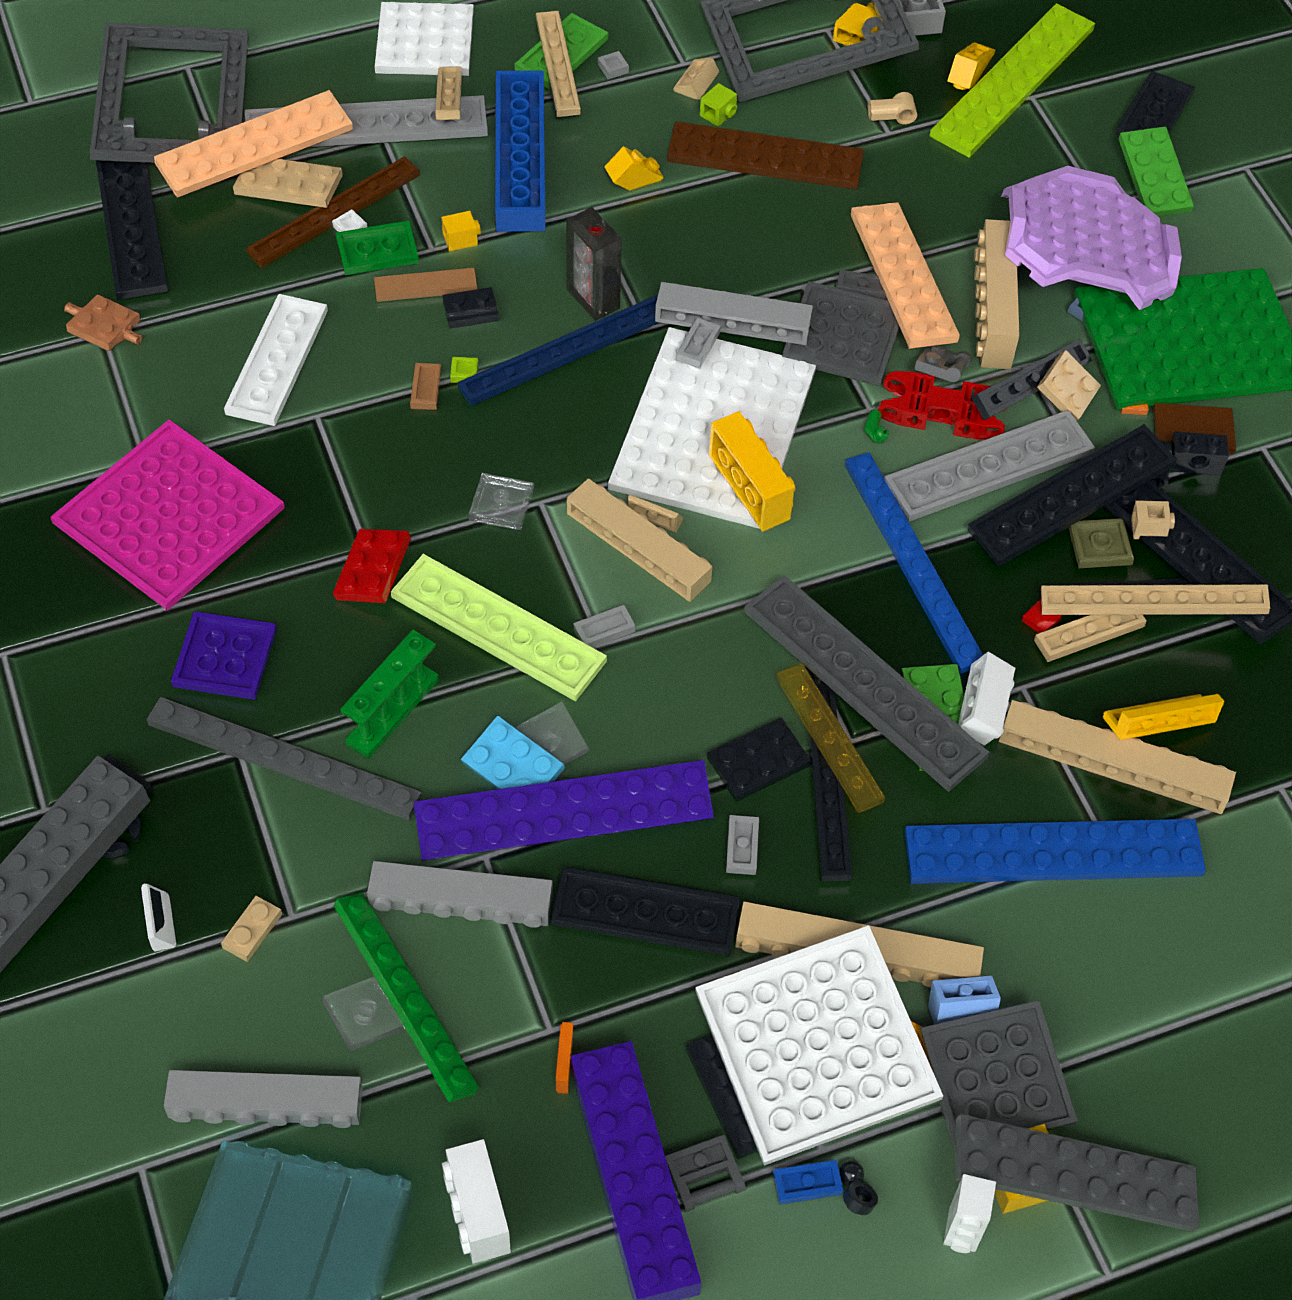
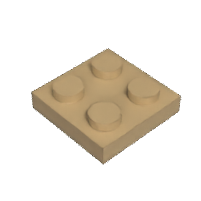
M1065 350L1058 355L1037 388L1061 412L1069 410L1077 421L1101 385Z

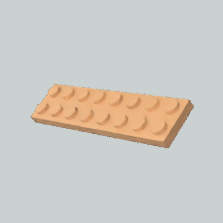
M330 90L154 156V162L176 197H180L353 130V123Z
M899 203L853 207L851 209L852 220L874 270L880 279L882 288L886 292V297L909 349L958 343L960 334Z

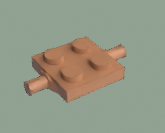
M98 294L84 307L76 306L71 302H68L65 306V312L74 315L66 324L67 332L107 351H110L123 340H128L136 345L142 342V335L132 331L140 322L139 313Z

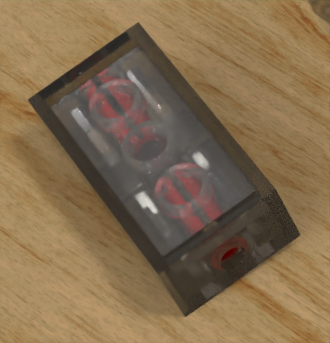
M590 207L566 219L567 291L597 321L620 309L622 238L593 207Z

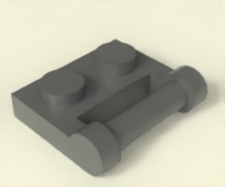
M943 345L927 346L917 359L914 370L950 382H957L962 376V370L971 363L972 357L967 351L955 353L947 350Z
M725 1135L665 1156L672 1181L685 1213L694 1210L695 1205L733 1191L737 1194L746 1190L744 1180ZM726 1171L730 1179L692 1193L689 1192L687 1187L690 1184Z

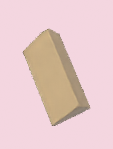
M713 57L694 59L674 86V91L693 99H700L719 73Z
M633 495L628 496V507L643 514L652 524L677 532L683 521V516L679 513Z

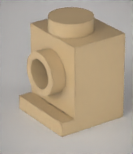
M1135 502L1131 517L1133 538L1139 539L1140 536H1168L1169 529H1173L1175 523L1174 513H1170L1169 502Z

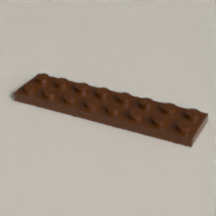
M675 121L667 154V162L857 190L864 149Z

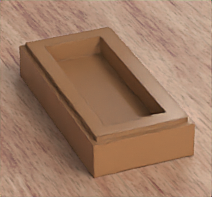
M415 363L410 401L411 409L437 410L442 370L441 364Z

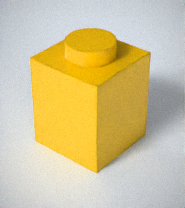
M471 211L441 217L442 233L449 252L478 245L477 235L481 234L478 220L473 219Z

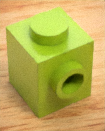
M718 83L701 98L700 116L719 127L725 120L733 117L736 113L737 93Z

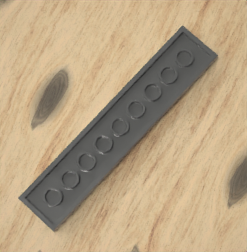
M785 575L745 605L744 612L948 792L988 758L990 752Z

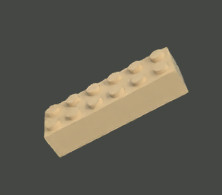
M985 219L984 229H979L978 245L980 247H975L974 262H978V265L975 267L974 280L979 281V284H976L975 299H979V303H976L975 318H979V322L976 324L975 336L980 337V341H977L976 357H980V367L1011 369L1019 339L1017 265L1005 256L1011 225L1010 221Z

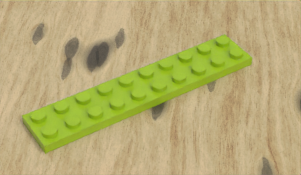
M1056 3L931 129L930 137L970 158L1094 30L1095 23Z

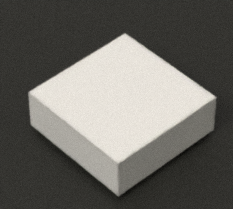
M353 210L332 221L333 227L338 232L367 227V223Z

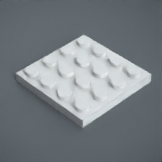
M381 2L375 73L438 75L439 67L460 66L462 67V76H469L474 14L473 4Z

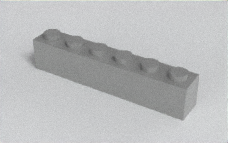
M661 282L656 302L655 322L692 327L698 317L721 325L720 332L806 345L813 305Z
M373 861L367 896L371 907L379 911L394 909L403 910L408 914L414 915L431 913L442 918L459 916L470 921L486 919L494 920L499 924L514 922L523 923L528 927H539L541 925L548 926L553 883L552 880Z
M169 1070L164 1109L168 1118L182 1123L189 1122L191 1119H203L205 1122L212 1124L222 1123L223 1120H233L244 1125H251L255 1121H261L275 1126H283L290 1122L300 1123L306 1127L332 1124L337 1128H348L351 1125H359L363 1088L361 1078L352 1076Z

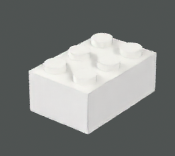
M484 1139L446 1149L447 1161L442 1162L443 1176L447 1192L450 1194L455 1223H460L458 1224L463 1254L470 1253L472 1264L511 1253L509 1230Z

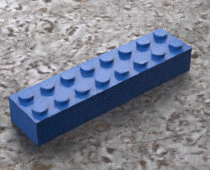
M496 71V232L545 231L544 71Z

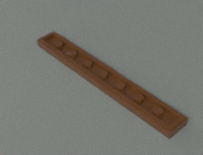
M404 156L331 198L327 208L316 207L246 248L247 254L263 268L333 227L332 221L350 210L357 213L419 177L420 171Z

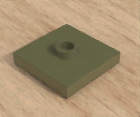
M1122 518L1078 521L1068 527L1078 568L1133 565L1134 557Z

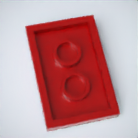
M359 529L333 591L335 599L338 601L386 603L411 540L409 532Z

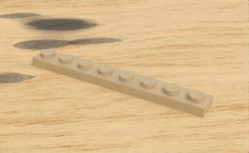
M1268 585L1041 586L1042 615L1269 614L1270 611Z

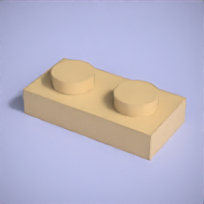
M255 896L221 942L222 948L248 962L282 916L281 909Z

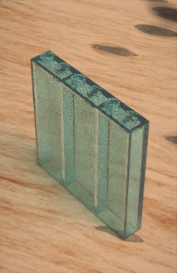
M222 1141L164 1300H381L412 1198L411 1181L398 1175L385 1176L375 1174L366 1168L352 1169L343 1167L340 1163L333 1161L326 1163L315 1161L305 1155H287L273 1148L259 1149L250 1147L241 1141L233 1143Z

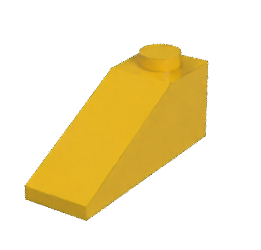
M974 42L955 55L948 82L954 83L953 86L961 90L973 87L993 57L995 49Z

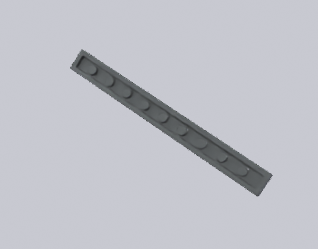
M162 697L158 699L147 718L148 725L408 821H410L415 811L414 802L420 801L422 798L421 791Z

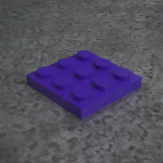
M194 611L171 679L172 687L256 700L277 632L276 624Z

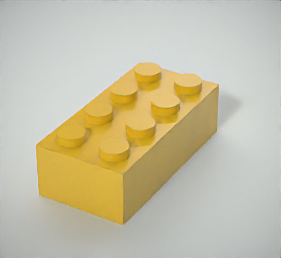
M737 411L711 422L709 457L761 531L764 532L789 521L793 507L795 484L792 478L787 477L782 471L779 460L776 457H772L765 441L754 432L751 421L745 419L742 413Z

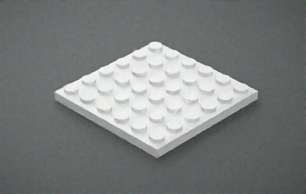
M869 925L697 986L695 989L764 1165L929 1105L943 1098L941 1089Z

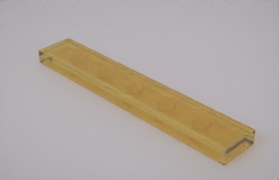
M801 663L777 673L776 679L857 812L861 813L884 803L885 796L804 665Z

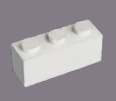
M987 652L971 664L958 725L983 745H986L994 738H999L1004 732V719L1010 706L1008 700L1010 691L1014 686L1015 668L990 652Z
M963 1174L949 1207L943 1245L951 1246L952 1250L959 1253L976 1252L991 1218L996 1186L995 1181Z

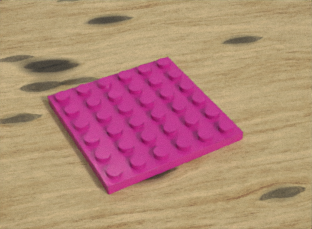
M168 420L53 514L51 520L59 529L168 611L285 507L284 502L174 422Z

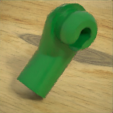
M874 409L870 410L864 431L874 443L880 444L889 437L888 429L883 431L884 426L879 427L882 414Z

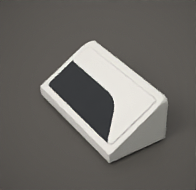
M142 884L141 890L147 933L152 950L155 952L176 947L168 893L149 884Z

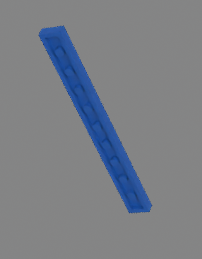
M868 452L846 459V470L953 664L958 665L959 674L970 671L971 664L982 657L983 654L892 491L885 482L873 457Z

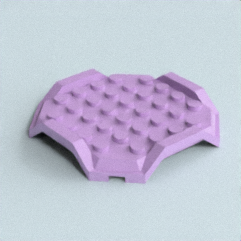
M1065 166L1004 188L1001 197H1009L1011 223L1005 256L1017 266H1021L1023 263L1031 270L1029 276L1042 287L1067 279L1127 293L1139 310L1150 306L1153 300L1157 298L1161 301L1173 295L1177 286L1182 259L1178 229L1175 226L1161 224L1160 218L1137 199L1127 195L1114 177Z

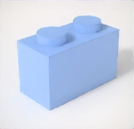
M992 976L932 981L928 1009L935 1025L998 1010L1001 997Z

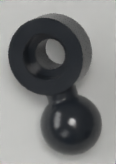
M846 1161L839 1169L841 1182L849 1186L843 1194V1200L851 1212L859 1215H868L878 1203V1196L871 1186L862 1182L864 1179V1169L861 1164L856 1161Z

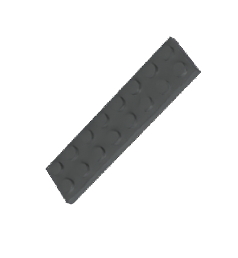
M960 1114L956 1118L955 1181H961L963 1174L995 1181V1189L1191 1232L1199 1228L1196 1166Z

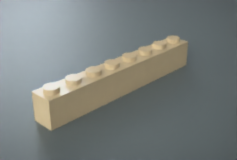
M1014 700L1011 702L1003 726L1004 732L999 739L1001 743L1221 815L1229 801L1236 772L1228 770L1224 766L1213 765L1200 761L1193 756L1172 752L1168 748L1157 747L1145 743L1138 738L1120 740L1110 729H1101L1089 725L1082 720H1073L1061 716L1054 711H1045L1033 707L1029 703Z
M743 902L735 947L742 948V950L749 953L764 952L779 958L868 925ZM869 925L890 975L896 981L907 982L910 980L931 987L932 981L971 978L980 977L984 947Z

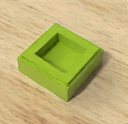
M452 357L451 383H458L478 373V358Z

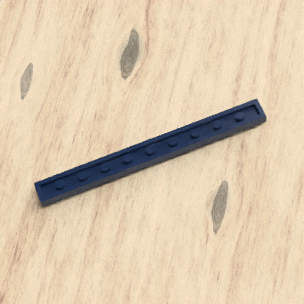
M658 295L458 382V389L469 405L473 406L660 323L655 322Z

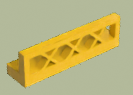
M1201 694L1108 710L1104 712L1103 719L1120 740L1215 723L1224 700L1219 694L1203 697Z

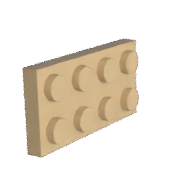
M276 159L240 173L233 186L235 195L327 208L343 174L342 169L339 167Z

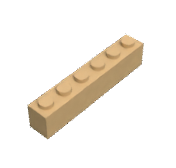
M588 478L567 497L568 515L689 602L711 583L712 566L705 558L697 556L684 543L670 537L663 528L656 527L643 514L635 512L622 499L616 498L607 492L602 485L596 484Z

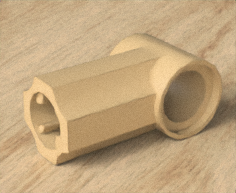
M901 92L895 95L893 99L869 100V121L896 119L900 124L912 123L917 118L913 96L908 92Z

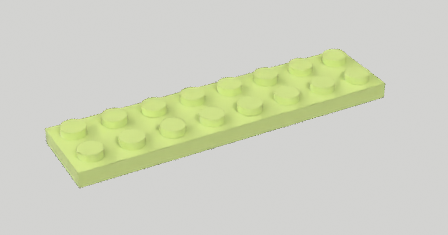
M422 554L391 590V598L575 702L607 662V655L425 554Z

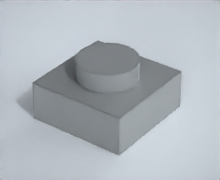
M619 51L598 57V66L607 79L629 73V65Z

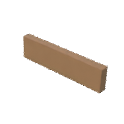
M474 268L374 277L377 302L442 296L444 294L477 289Z

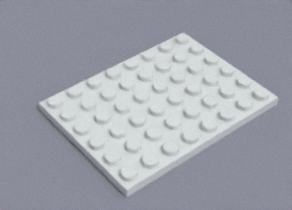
M669 327L609 479L608 490L759 528L709 457L711 422L740 411L745 419L751 421L754 432L765 441L768 451L772 457H776L779 460L782 469L816 371V365L785 358L780 354L716 339L701 368H697L676 360L677 352L688 332Z

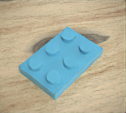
M499 716L493 720L461 758L463 764L497 789L554 782L565 769L562 762Z

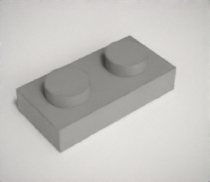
M697 317L677 352L676 360L701 368L720 334L721 325Z
M730 815L726 873L756 875L759 817Z

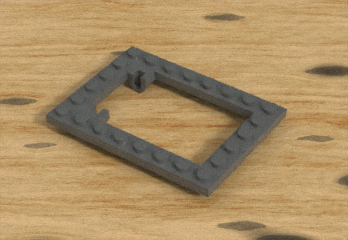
M786 0L700 1L705 19L734 92L737 93L739 103L919 50V43L899 0H871L878 17H871L865 21L861 29L865 41L754 73L731 17ZM877 27V32L871 33V29Z
M105 22L90 144V160L155 163L154 156L196 141L135 138V117H124V120H120L128 47L223 51L217 124H210L207 120H199L198 136L201 139L243 123L248 30Z

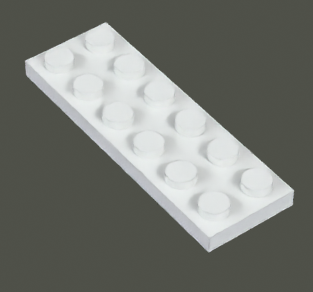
M278 294L224 407L225 415L272 426L276 425L328 312L327 304Z

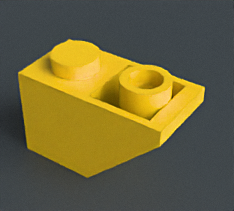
M624 146L605 165V169L612 181L629 191L661 181L664 178L659 170L660 165L652 157L646 158L638 150L634 149L632 151Z

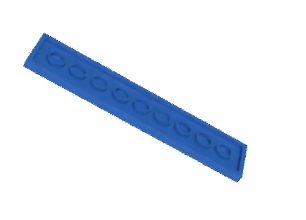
M1196 819L905 826L904 830L910 884L1204 876L1206 872Z

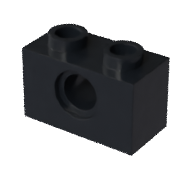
M1188 432L1173 433L1171 439L1172 454L1177 458V464L1169 469V472L1207 475L1222 474L1229 457L1227 435Z

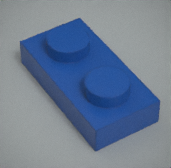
M837 1160L773 1170L779 1205L843 1194Z

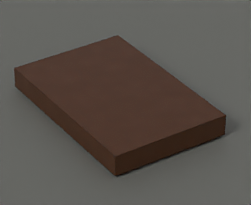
M1154 403V433L1159 440L1171 441L1174 432L1227 435L1228 454L1235 453L1236 441L1232 408Z

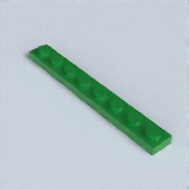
M363 892L337 898L334 908L448 1102L451 1103L475 1095L479 1089L476 1081Z

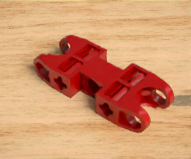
M893 371L884 378L883 385L885 389L898 396L897 398H892V400H883L879 404L878 411L882 414L881 418L888 422L925 430L927 420L955 425L954 436L975 440H986L1005 433V424L1001 420L995 419L996 416L983 420L972 400V389H975V396L991 386L963 381L961 391L933 386L935 376L911 371ZM921 379L924 380L923 386H920ZM896 380L899 381L901 384L891 383L890 381ZM886 408H887V409H891V410H894L895 412H888V411H886V410H884V409H886ZM914 416H917L916 422L914 423L913 418ZM965 425H968L967 432H964ZM987 428H996V429H999V430H998V431H991V430H989V429H987Z

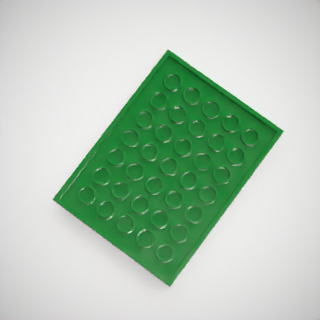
M1265 268L1180 276L1172 296L1161 301L1157 298L1153 300L1150 306L1141 310L1137 308L1127 293L1095 285L1075 287L1073 295L1075 300L1077 298L1079 300L1078 307L1082 309L1084 314L1083 322L1116 410L1144 404L1154 406V403L1174 404L1292 391V330Z

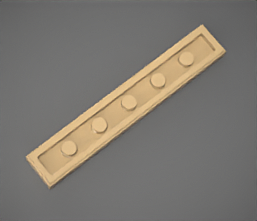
M559 11L536 13V22L557 117L580 115V104Z

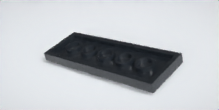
M563 867L551 925L730 957L740 897Z

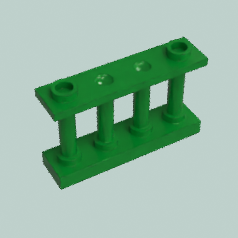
M412 630L344 704L340 712L358 723V726L345 739L346 746L369 760L439 681V674L423 665L424 659L433 651L436 643Z

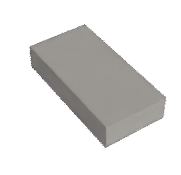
M625 605L573 623V630L578 639L592 648L635 632L636 627Z

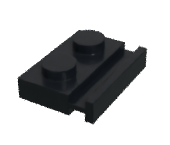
M492 287L442 295L449 329L499 321V312L497 311Z

